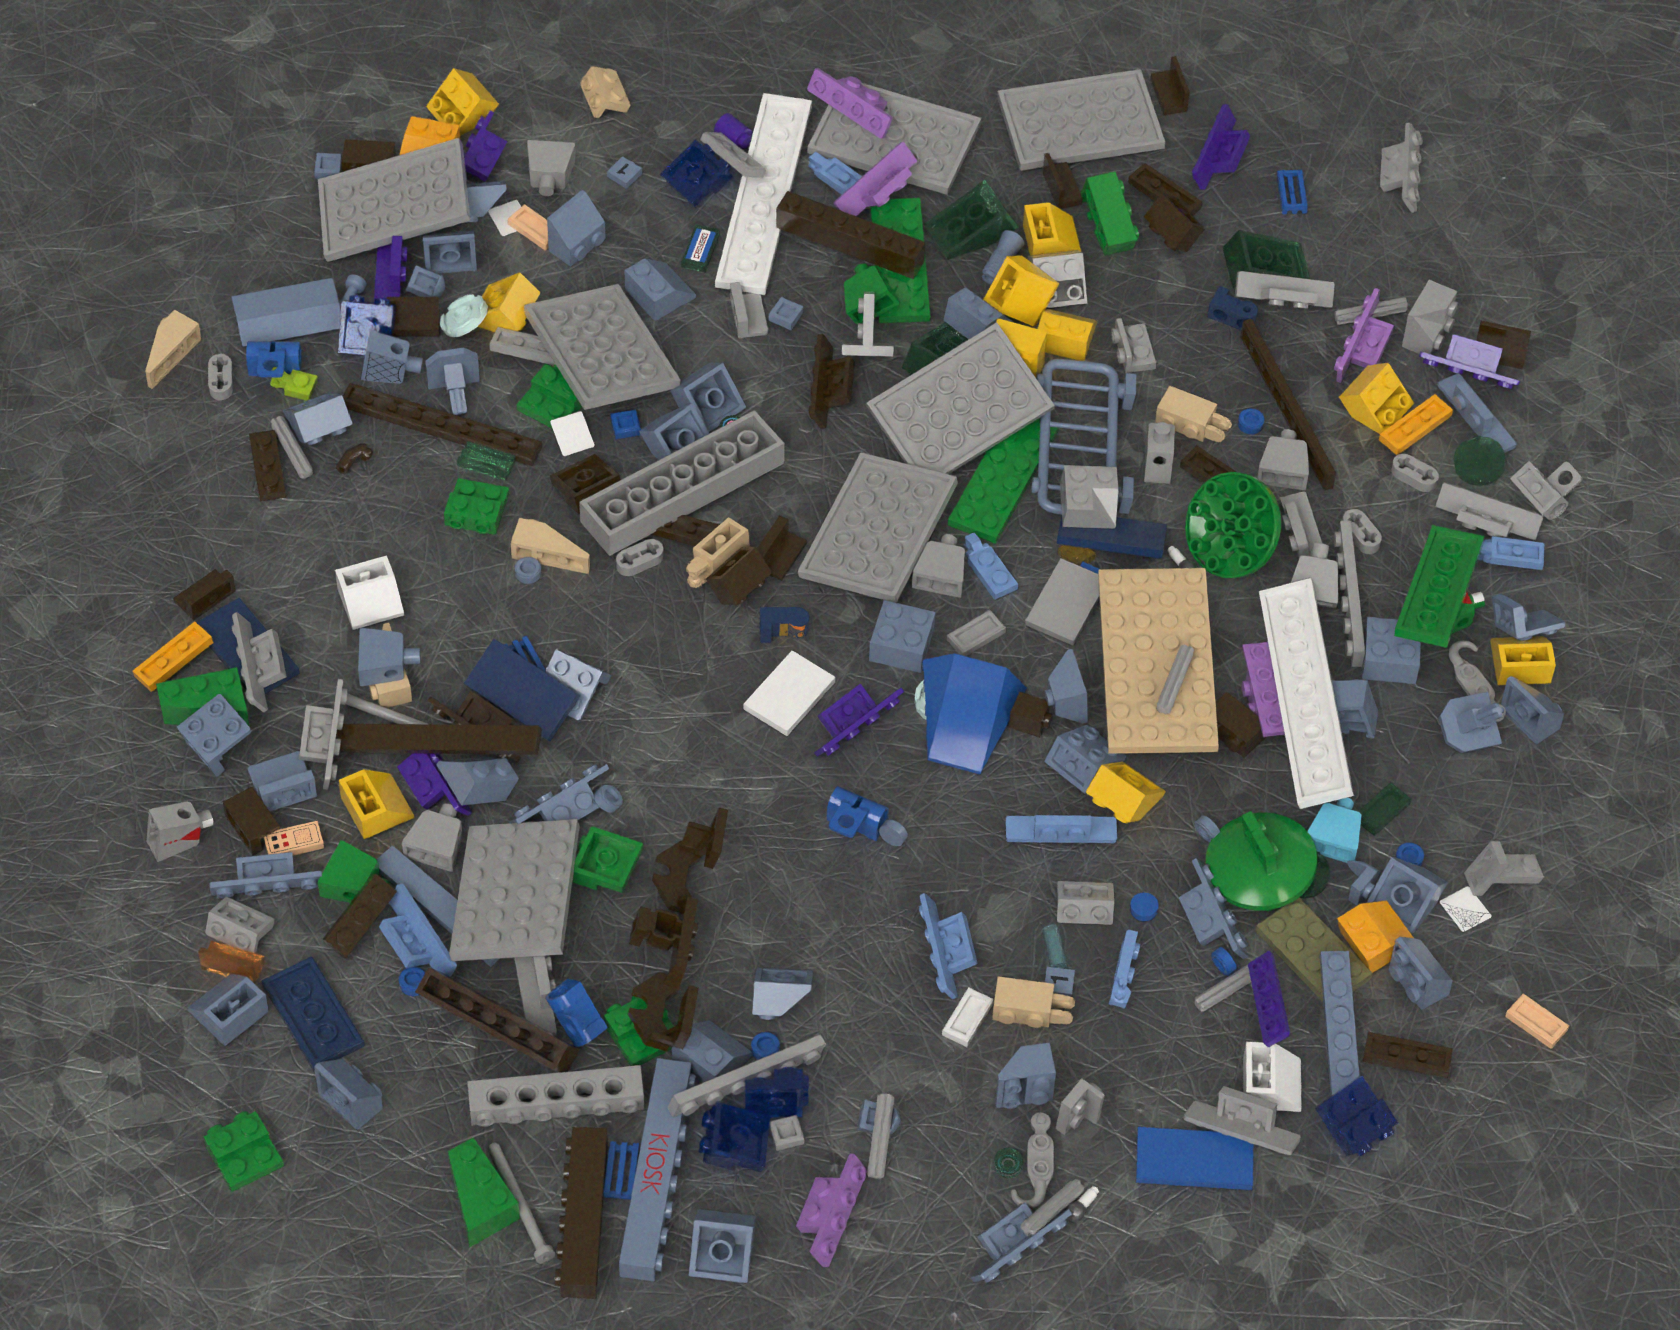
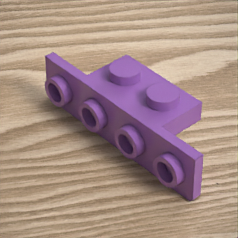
M815 68L807 90L880 139L885 138L893 119L892 116L883 111L888 101L880 97L879 92L862 85L861 81L855 77L849 76L836 80L821 69Z
M900 142L834 201L835 207L838 210L857 216L866 207L876 205L880 207L887 203L890 199L889 195L893 191L896 192L907 184L906 180L912 175L909 168L917 162L906 144Z
M1374 288L1372 295H1367L1362 307L1364 312L1362 316L1358 315L1353 325V330H1355L1353 336L1348 335L1343 348L1346 351L1343 357L1338 356L1334 366V370L1337 371L1336 382H1342L1350 363L1366 368L1368 365H1375L1380 361L1394 330V325L1372 318L1379 303L1380 289Z
M1268 642L1243 644L1242 649L1247 666L1246 680L1242 681L1243 697H1248L1249 703H1247V708L1258 715L1263 737L1285 735Z
M849 1154L840 1178H815L796 1225L801 1233H817L810 1253L822 1267H829L836 1253V1248L866 1177L867 1169L855 1154Z

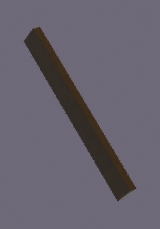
M1252 318L1244 320L1242 323L1241 339L1287 424L1291 430L1296 432V440H1302L1307 443L1308 462L1322 488L1325 491L1334 487L1336 471Z
M349 383L343 394L348 410L529 466H533L542 449V441L357 384Z
M343 724L342 730H337L336 739H341L339 753L538 755L542 728L539 725Z

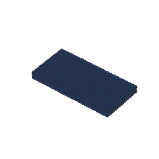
M1061 516L1057 544L1161 559L1167 524L1116 517L1115 529L1063 527Z
M237 598L196 623L212 637L214 643L209 647L228 669L237 667L241 685L247 690L246 683L241 675V659L236 651V647H238L237 638L232 631V625H234L232 614L238 612L251 623L253 638L267 630L243 601ZM282 647L281 652L287 677L265 687V694L300 674L299 667Z
M496 639L492 640L464 682L465 685L524 725H539L542 728L541 736L548 741H551L580 697Z
M312 956L261 980L264 990L313 1071H315L314 1066L318 1062L338 1060L365 1047L364 1040Z

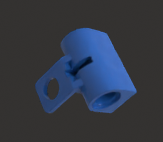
M247 342L246 357L249 376L280 378L283 376L284 371L288 375L291 374L293 369L301 371L302 352L300 342Z
M839 786L833 791L827 806V820L830 821L829 829L849 838L854 837L856 832H859L867 838L877 841L880 836L879 828L888 820L889 816L888 807Z
M566 979L546 996L548 1004L573 1046L579 1047L589 1043L608 1028L589 998L581 981Z

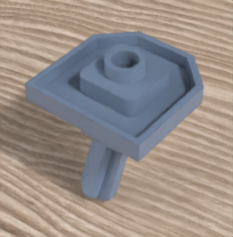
M464 347L437 351L425 361L428 389L446 387L447 393L449 392L452 414H465L468 411L464 392L465 384L480 382L477 353Z
M1488 692L1450 699L1438 717L1445 743L1460 753L1501 745L1502 741L1496 720L1502 717L1504 708L1500 707L1499 703L1491 704Z

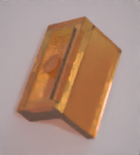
M211 941L208 949L200 948L198 952L202 970L226 977L230 974L246 976L254 984L265 963L264 956L215 941Z

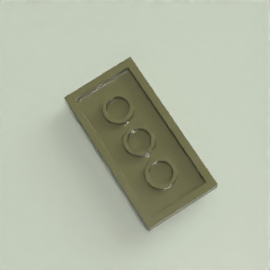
M1300 898L1282 907L1256 925L1255 932L1322 1002L1319 957L1321 951H1349L1352 992L1372 978L1373 973Z

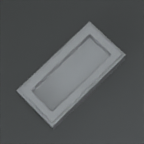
M988 610L949 633L947 641L959 655L967 656L1005 634L1006 627L991 610Z

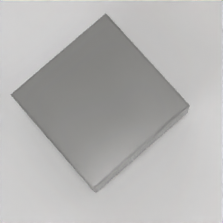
M797 1115L769 1121V1129L776 1151L804 1145V1137Z

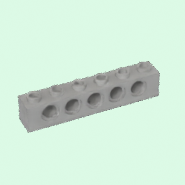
M640 1065L468 1081L471 1126L479 1125L486 1127L494 1123L504 1122L517 1124L526 1120L547 1121L558 1117L577 1118L580 1115L590 1114L603 1116L611 1112L633 1113L644 1109ZM610 1091H618L619 1093H618V1094H609L608 1092H610ZM583 1093L590 1094L588 1097H581L579 1095ZM553 1096H560V1097H562L561 1099H558V1100H553V1099H551V1097H553ZM524 1099H532V1100H533V1101L528 1102V1103L522 1102V1100H524ZM497 1101H502V1102H504L502 1105H494V1104H493V1103H495V1102H497Z

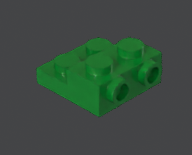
M547 364L531 380V388L517 403V411L552 428L551 420L576 413L582 407L557 365L551 367Z
M458 478L453 493H450L444 511L445 526H450L454 529L472 530L481 534L496 535L508 500L509 487Z
M591 826L587 836L583 835L578 846L579 853L575 857L572 883L594 890L602 886L623 893L643 851V843Z
M632 996L631 1002L623 1006L620 1003L610 1006L604 1015V1022L608 1027L606 1030L629 1065L637 1066L668 1052L672 1047H669L667 1051L644 1045L628 1016V1010L630 1007L644 1010L647 1008V1004L643 999ZM664 1007L662 1021L669 1030L674 1025L669 1020L668 1011Z
M247 1111L241 1112L234 1117L232 1123L224 1127L221 1124L214 1125L207 1131V1135L204 1136L206 1149L231 1192L284 1167L283 1160L270 1140L269 1132L256 1111L251 1114Z

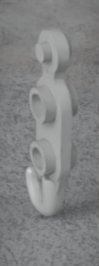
M1465 640L1452 644L1449 649V658L1453 664L1457 682L1468 696L1488 692L1491 704L1496 703L1494 701L1495 691L1480 670L1463 660L1458 654L1459 649L1463 647L1470 648L1475 652L1478 651V647L1474 643ZM1505 708L1504 713H1502V717L1497 719L1496 722L1502 721L1504 719L1506 714Z
M1041 1112L1034 1114L1031 1118L1030 1124L1035 1134L1029 1138L1027 1145V1174L1034 1188V1197L1030 1200H1023L1018 1196L1016 1190L1011 1191L1015 1204L1019 1206L1026 1202L1030 1209L1039 1206L1044 1201L1046 1189L1054 1171V1144L1051 1137L1046 1133L1050 1128L1051 1120L1047 1114Z

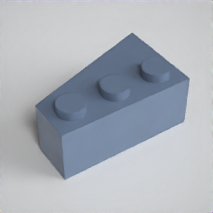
M1332 680L1342 733L1349 734V730L1366 732V737L1374 738L1378 710L1368 680Z

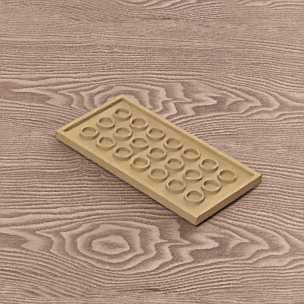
M1206 568L1099 570L1098 581L1108 754L1218 752L1219 744ZM1184 644L1191 646L1194 649L1193 657L1172 710L1169 714L1159 713L1156 709L1157 702L1178 650Z

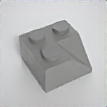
M1428 280L1408 314L1402 347L1420 354V351L1433 354L1435 349L1440 350L1445 338L1443 336L1444 333H1450L1455 319L1452 317L1458 307V303L1455 302L1456 290Z
M1064 465L1060 481L1063 527L1115 529L1118 500L1117 467Z

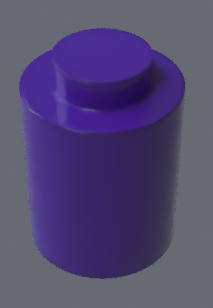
M730 113L721 116L715 124L714 132L724 134L741 149H745L750 145L752 130Z

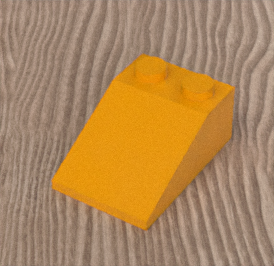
M411 116L404 134L400 155L460 138V126Z

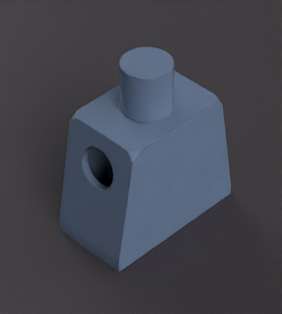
M360 628L358 663L360 686L402 680L404 678V664H420V648H405L404 635L401 632Z

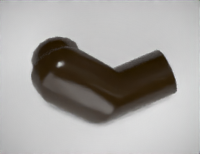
M360 443L346 450L336 465V469L342 474H347L357 458L360 457L363 461L369 460L373 454L372 449L368 448L367 444Z

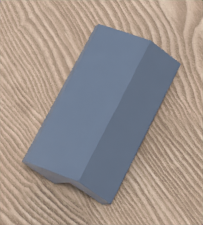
M333 278L231 296L242 347L247 346L248 341L270 342L344 328Z

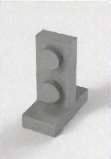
M864 291V298H859L858 313H863V323H858V339H863V343L842 342V355L893 356V343H873L874 292Z
M1490 841L1464 872L1473 896H1482L1493 883L1539 884L1544 878L1535 854H1505L1500 841Z

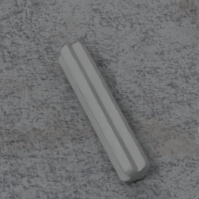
M1399 297L1379 301L1372 318L1406 312L1408 310L1407 299ZM1363 305L1336 310L1334 318L1337 325L1355 322L1358 315L1362 316L1364 312L1362 309Z
M282 416L273 418L271 426L275 430L298 475L302 479L311 477L313 475V468L286 420Z
M1184 644L1178 650L1157 702L1156 709L1159 713L1169 714L1172 710L1193 657L1194 649L1191 646Z
M1248 964L1196 996L1194 1004L1201 1012L1206 1011L1249 984L1251 979Z
M886 1093L878 1095L867 1172L868 1177L873 1179H881L885 1173L894 1106V1096Z
M1074 1179L1022 1222L1021 1229L1025 1235L1031 1236L1036 1234L1084 1192V1186L1080 1180Z

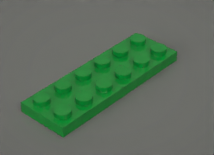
M920 198L889 199L887 203L880 207H877V205L870 206L871 222L924 242ZM925 257L924 263L914 279L875 265L886 277L900 301L899 305L879 315V323L930 322Z
M1040 418L987 450L948 519V526L968 534L975 533L981 539L994 544L997 543L1038 469ZM1050 427V442L1054 441L1059 432L1058 427Z
M1432 525L1397 621L1394 636L1448 647L1483 547L1484 536Z

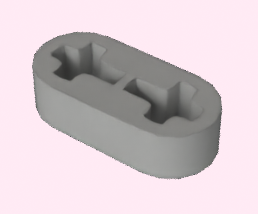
M216 354L208 362L209 392L211 397L216 400H225L233 392L232 362L230 357L225 354ZM219 365H223V372H218ZM219 382H223V389H218Z
M1399 454L1393 460L1391 472L1397 479L1422 492H1431L1436 488L1439 474L1433 467L1408 454Z
M1358 509L1346 511L1342 521H1353L1351 527L1355 546L1362 553H1376L1380 548L1382 540L1378 529L1362 511Z
M649 539L622 550L616 556L617 571L621 575L632 576L658 565L663 560V545L655 539ZM651 550V552H656V554L652 555L651 553H647V551ZM627 560L629 563H632V565H628V563H624V561Z

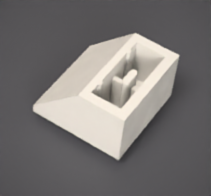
M387 556L335 570L337 589L353 630L404 616L395 576Z
M1246 1042L1243 1056V1092L1277 1103V1111L1301 1112V1059L1276 1043L1267 1047L1263 1042Z

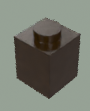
M1019 692L1010 712L1009 728L1040 738L1043 729H1048L1052 721L1053 714L1049 713L1050 706L1047 705L1044 699Z

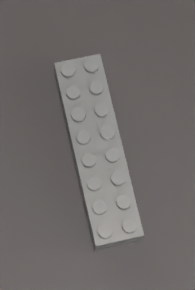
M754 410L580 501V522L607 554L611 556L656 532V529L661 526L664 527V524L670 521L672 523L677 521V517L681 515L686 516L784 464V442Z

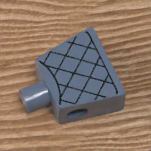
M370 330L361 380L400 384L403 382L405 371L421 372L423 358L408 355L410 345L408 341Z

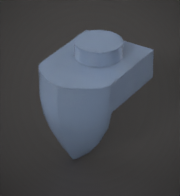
M415 266L406 291L420 297H441L445 290V279L442 273L438 275Z
M1351 860L1347 861V864L1358 878L1351 885L1348 900L1358 906L1364 898L1369 899L1381 871L1368 863Z
M868 1100L862 1102L857 1130L873 1134L876 1102ZM893 1107L890 1135L901 1124L900 1113L896 1107Z

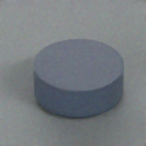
M533 557L519 559L515 564V577L517 580L524 584L538 581L541 577L540 562Z
M602 785L594 794L596 803L606 812L613 813L622 805V796L613 786Z
M1202 815L1194 822L1196 831L1207 842H1211L1220 833L1216 824L1207 816Z
M886 820L879 828V834L883 840L893 846H901L908 836L904 826L895 820Z

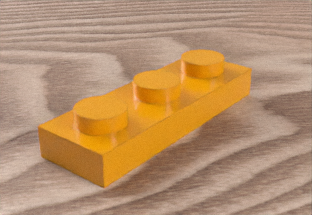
M1434 394L1380 433L1379 441L1395 455H1399L1450 418L1453 409Z
M194 621L132 671L134 677L152 692L157 688V683L165 682L213 644V639Z

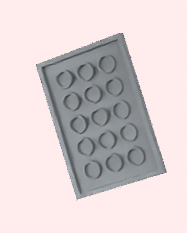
M1141 69L998 90L997 98L1020 171L1043 167L1045 153H1049L1053 163L1058 164L1165 149V139Z
M861 83L868 89L879 92L880 97L888 101L883 111L892 116L893 119L885 138L880 139L828 105L807 147L808 154L812 155L814 152H817L826 159H833L835 157L845 165L869 171L896 145L904 142L917 160L909 168L912 175L906 182L948 195L981 125L980 117Z
M460 138L318 179L323 253L327 262L391 244L392 236H402V240L470 221L463 144Z
M619 284L524 305L527 319L584 410L672 390L680 385V378Z
M998 323L993 324L866 403L867 408L906 464L945 474L952 473L1050 412L1055 407Z
M860 453L798 569L799 578L897 603L958 484L957 476Z
M577 819L469 826L449 952L451 961L563 955L580 827Z

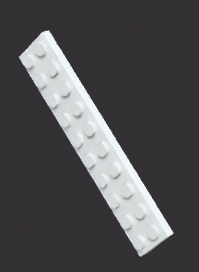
M763 93L748 155L762 165L766 172L763 178L745 177L742 175L715 280L716 288L730 290V283L740 282L742 292L766 294L781 229L776 228V208L787 191L791 192L812 108V100Z
M1309 578L1261 590L1259 595L1298 806L1302 809L1354 796L1313 582Z

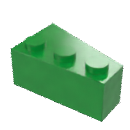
M1116 171L1088 177L1081 191L1082 203L1086 202L1090 210L1086 215L1089 220H1094L1096 226L1094 233L1104 256L1132 250L1139 239L1137 226L1132 224L1130 218L1132 215L1130 204L1125 202L1123 196V182L1121 179H1118Z
M237 667L156 684L164 724L180 725L215 696L221 694L249 726Z
M474 1138L448 1151L450 1170L470 1248L520 1219L519 1203Z

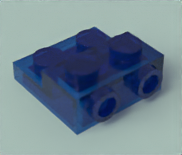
M696 139L660 173L662 178L694 208L711 191L714 194L718 193L733 178L729 172L732 169L731 166L723 158L720 160L715 158L714 155L716 153L706 143L702 146Z
M349 295V300L345 299L341 303L338 353L365 355L370 330L392 336L396 305L390 304V299L375 298L374 302L364 301V296Z
M783 1067L781 1069H774V1079L757 1077L752 1080H745V1118H782L794 1115L803 1117V1106H808L809 1075H803V1069Z
M1363 1076L1357 1077L1315 1107L1345 1156L1357 1154L1359 1157L1373 1148L1371 1145L1372 1141L1377 1138L1382 1141L1394 1133L1392 1127L1398 1123L1383 1098L1377 1099Z
M716 1102L709 1111H705L702 1118L701 1126L706 1128V1136L702 1137L699 1144V1153L703 1154V1163L729 1170L733 1165L761 1172L765 1168L770 1116Z

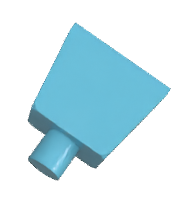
M1350 798L1339 799L1336 805L1324 803L1307 831L1314 841L1318 855L1346 863L1351 860L1355 861L1362 814L1352 810L1354 802Z

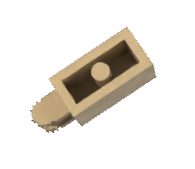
M1172 386L1168 387L1157 407L1155 423L1165 422L1175 425L1176 432L1202 442L1205 438L1218 443L1222 442L1226 437L1222 430L1228 431L1232 426L1229 418L1216 413V403Z
M728 517L693 548L694 559L690 561V564L688 563L686 572L689 574L687 580L690 587L697 588L702 586V584L707 582L706 578L738 549L750 547L747 528Z
M998 977L992 1020H997L1004 1024H1027L1033 1028L1049 1027V1023L1067 1025L1073 1020L1072 1014L1069 1011L1051 1008L1069 1010L1073 1008L1075 1001L1071 996L1053 994L1054 984Z

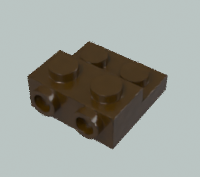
M596 454L550 475L552 485L564 494L566 503L578 514H580V501L621 480L620 475Z

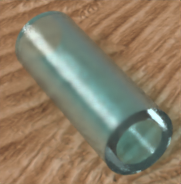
M1048 925L1042 931L1050 967L1066 969L1068 965L1059 926Z

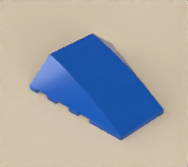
M954 653L924 659L922 661V670L924 671L923 688L926 703L927 760L981 774L1010 720V712L1019 692L1025 693L1027 687L1006 667Z

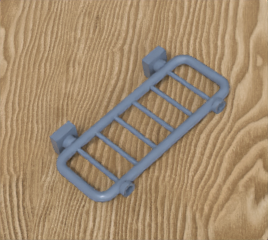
M1070 359L1050 360L1044 365L1042 374H1037V381L1050 399L1052 396V386L1108 392V407L1052 401L1055 407L1108 412L1107 428L1051 422V411L1040 417L1038 478L1033 477L1031 493H1037L1038 503L1047 512L1062 515L1061 504L1052 503L1048 499V489L1060 491V485L1048 484L1049 468L1064 469L1062 464L1049 463V448L1106 454V467H1116L1118 398L1122 399L1121 409L1132 410L1136 395V374L1126 373L1124 383H1119L1117 372L1107 364ZM1055 369L1101 373L1108 377V387L1052 381V372ZM1050 427L1107 433V449L1050 442ZM1123 477L1121 487H1118L1117 502H1119V513L1129 514L1134 485V478Z

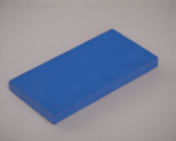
M1138 1127L1136 1183L1252 1190L1253 1144L1220 1132Z

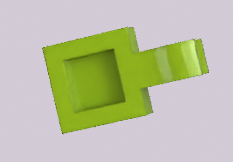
M293 369L290 375L284 371L283 376L280 378L271 377L270 385L276 388H284L286 396L307 401L311 399L318 378L317 375Z

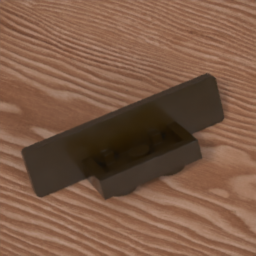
M823 333L817 335V345L814 347L816 355L815 365L812 367L814 377L813 385L810 388L812 398L811 406L808 409L811 420L815 421L820 429L826 428L828 408L851 403L855 365L851 356L832 360L833 346Z
M470 691L456 713L431 696L427 700L434 705L432 711L444 719L448 715L455 719L453 725H514L516 722L473 691ZM496 754L500 758H506L508 761L510 758L517 762L521 759L518 755Z

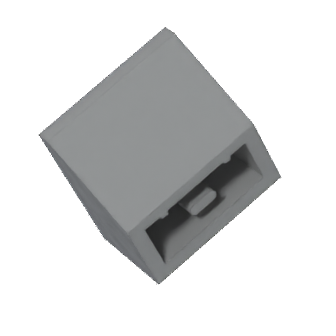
M1074 250L1028 256L1030 262L1060 283L1046 308L1087 303L1082 252Z

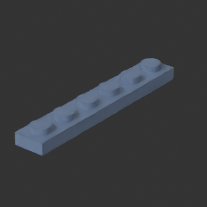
M1321 951L1319 957L1332 1114H1361L1362 1103L1349 951Z

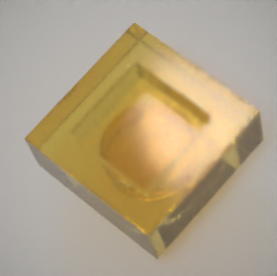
M1068 545L1058 548L1060 558L1078 566L1081 565L1082 561L1088 564L1095 560V553L1089 548Z

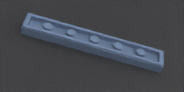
M391 846L377 858L380 874L395 887L397 884L403 883L416 904L452 934L458 900L399 850ZM500 958L482 960L491 967Z

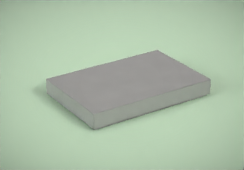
M1060 558L1026 618L1025 625L1074 646L1099 601L1098 574Z

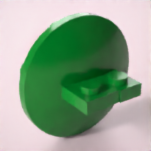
M1227 472L1212 477L1197 490L1188 505L1185 532L1189 550L1202 568H1206V571L1219 577L1242 578L1258 571L1273 555L1280 537L1281 515L1276 498L1265 483L1246 473Z
M1250 811L1228 822L1220 829V833L1209 843L1205 863L1209 864V869L1214 875V878L1210 880L1214 888L1219 886L1220 893L1227 899V902L1243 909L1270 911L1292 903L1309 888L1317 871V852L1312 837L1296 821L1275 813H1253Z

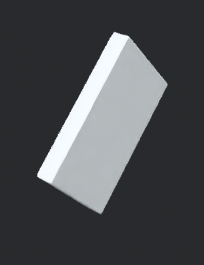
M791 651L743 704V709L788 736L833 686L835 676L796 652Z

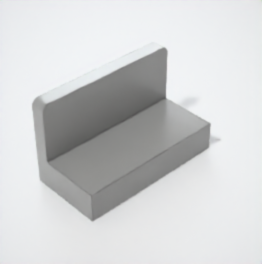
M740 282L730 283V302L738 338L767 335L768 327L761 294H742Z

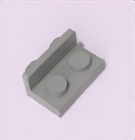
M1117 318L1115 328L1111 329L1113 344L1118 345L1117 359L1119 364L1123 363L1125 373L1156 369V360L1145 323L1123 326L1122 319Z
M1057 882V922L1107 925L1113 923V883Z
M225 897L209 911L205 934L253 956L257 952L258 941L273 928L274 918L229 897Z
M1081 1078L1061 1102L1056 1130L1065 1135L1071 1127L1076 1129L1084 1117L1096 1124L1100 1118L1105 1097L1101 1089L1097 1085L1088 1083Z

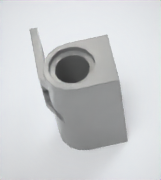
M1528 461L1510 479L1543 516L1552 520L1566 510L1568 501L1564 497L1582 481V476L1569 462H1564L1546 479L1542 472L1532 462ZM1571 472L1572 481L1568 485H1561L1559 483L1561 473Z

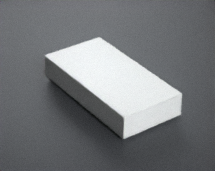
M968 987L943 1028L942 1036L968 1047L991 1009L994 999Z

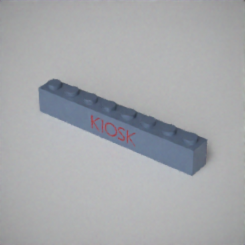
M657 1058L620 1255V1277L655 1281L656 1271H662L664 1254L660 1253L661 1244H667L669 1227L664 1226L666 1218L671 1219L673 1201H669L670 1193H676L678 1176L674 1175L675 1167H680L682 1162L683 1150H678L680 1141L685 1142L687 1125L683 1124L684 1115L680 1114L672 1117L668 1106L673 1095L695 1086L696 1074H691L690 1062Z

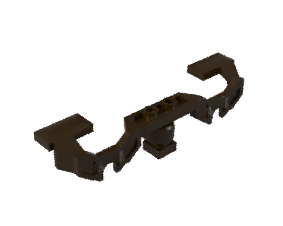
M718 808L711 822V827L689 822L683 839L656 856L655 862L667 866L670 874L663 876L654 873L652 881L668 910L678 912L679 916L660 909L652 912L651 909L640 906L633 920L629 940L630 945L640 947L644 939L647 946L655 949L668 951L671 947L673 948L669 973L658 972L633 988L631 996L641 998L647 1004V1008L644 1010L631 1007L628 1010V1016L646 1046L667 1051L669 1047L683 1049L691 1035L698 987L688 986L681 1000L676 1026L668 1030L662 1018L665 1001L677 994L687 962L691 961L695 945L691 944V939L695 938L698 929V923L694 922L698 899L692 898L685 887L688 868L699 862L705 854L704 867L714 868L722 851L728 815L727 809Z

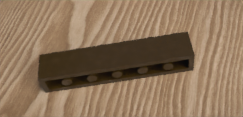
M787 191L776 208V228L911 279L915 278L924 263L925 242Z
M428 967L415 993L557 1072H568L580 1050L433 968Z
M572 1127V1138L566 1137L565 1155H570V1163H564L563 1181H568V1189H562L561 1207H566L565 1216L560 1215L559 1233H564L563 1242H558L557 1260H562L561 1268H556L555 1286H560L562 1298L596 1299L608 1149L607 1128Z

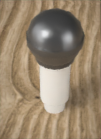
M1174 546L1168 548L1169 556L1175 561L1178 568H1197L1195 562L1186 559Z
M1092 1186L1078 1201L1066 1207V1210L1070 1209L1072 1215L1068 1217L1070 1221L1079 1222L1083 1220L1086 1208L1099 1193L1097 1187Z

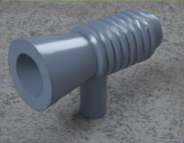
M1009 230L1002 232L997 249L994 250L982 270V279L986 283L992 284L1006 257L1015 256L1024 246V240L1019 234Z

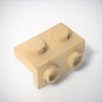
M590 67L582 78L580 85L594 118H600L605 109L627 112L631 105L616 70Z

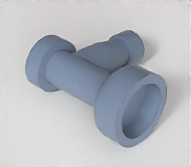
M349 275L345 282L347 291L343 299L339 300L341 312L350 313L352 308L371 314L373 304H367L355 298L356 294L364 291L367 285L366 281L360 276Z

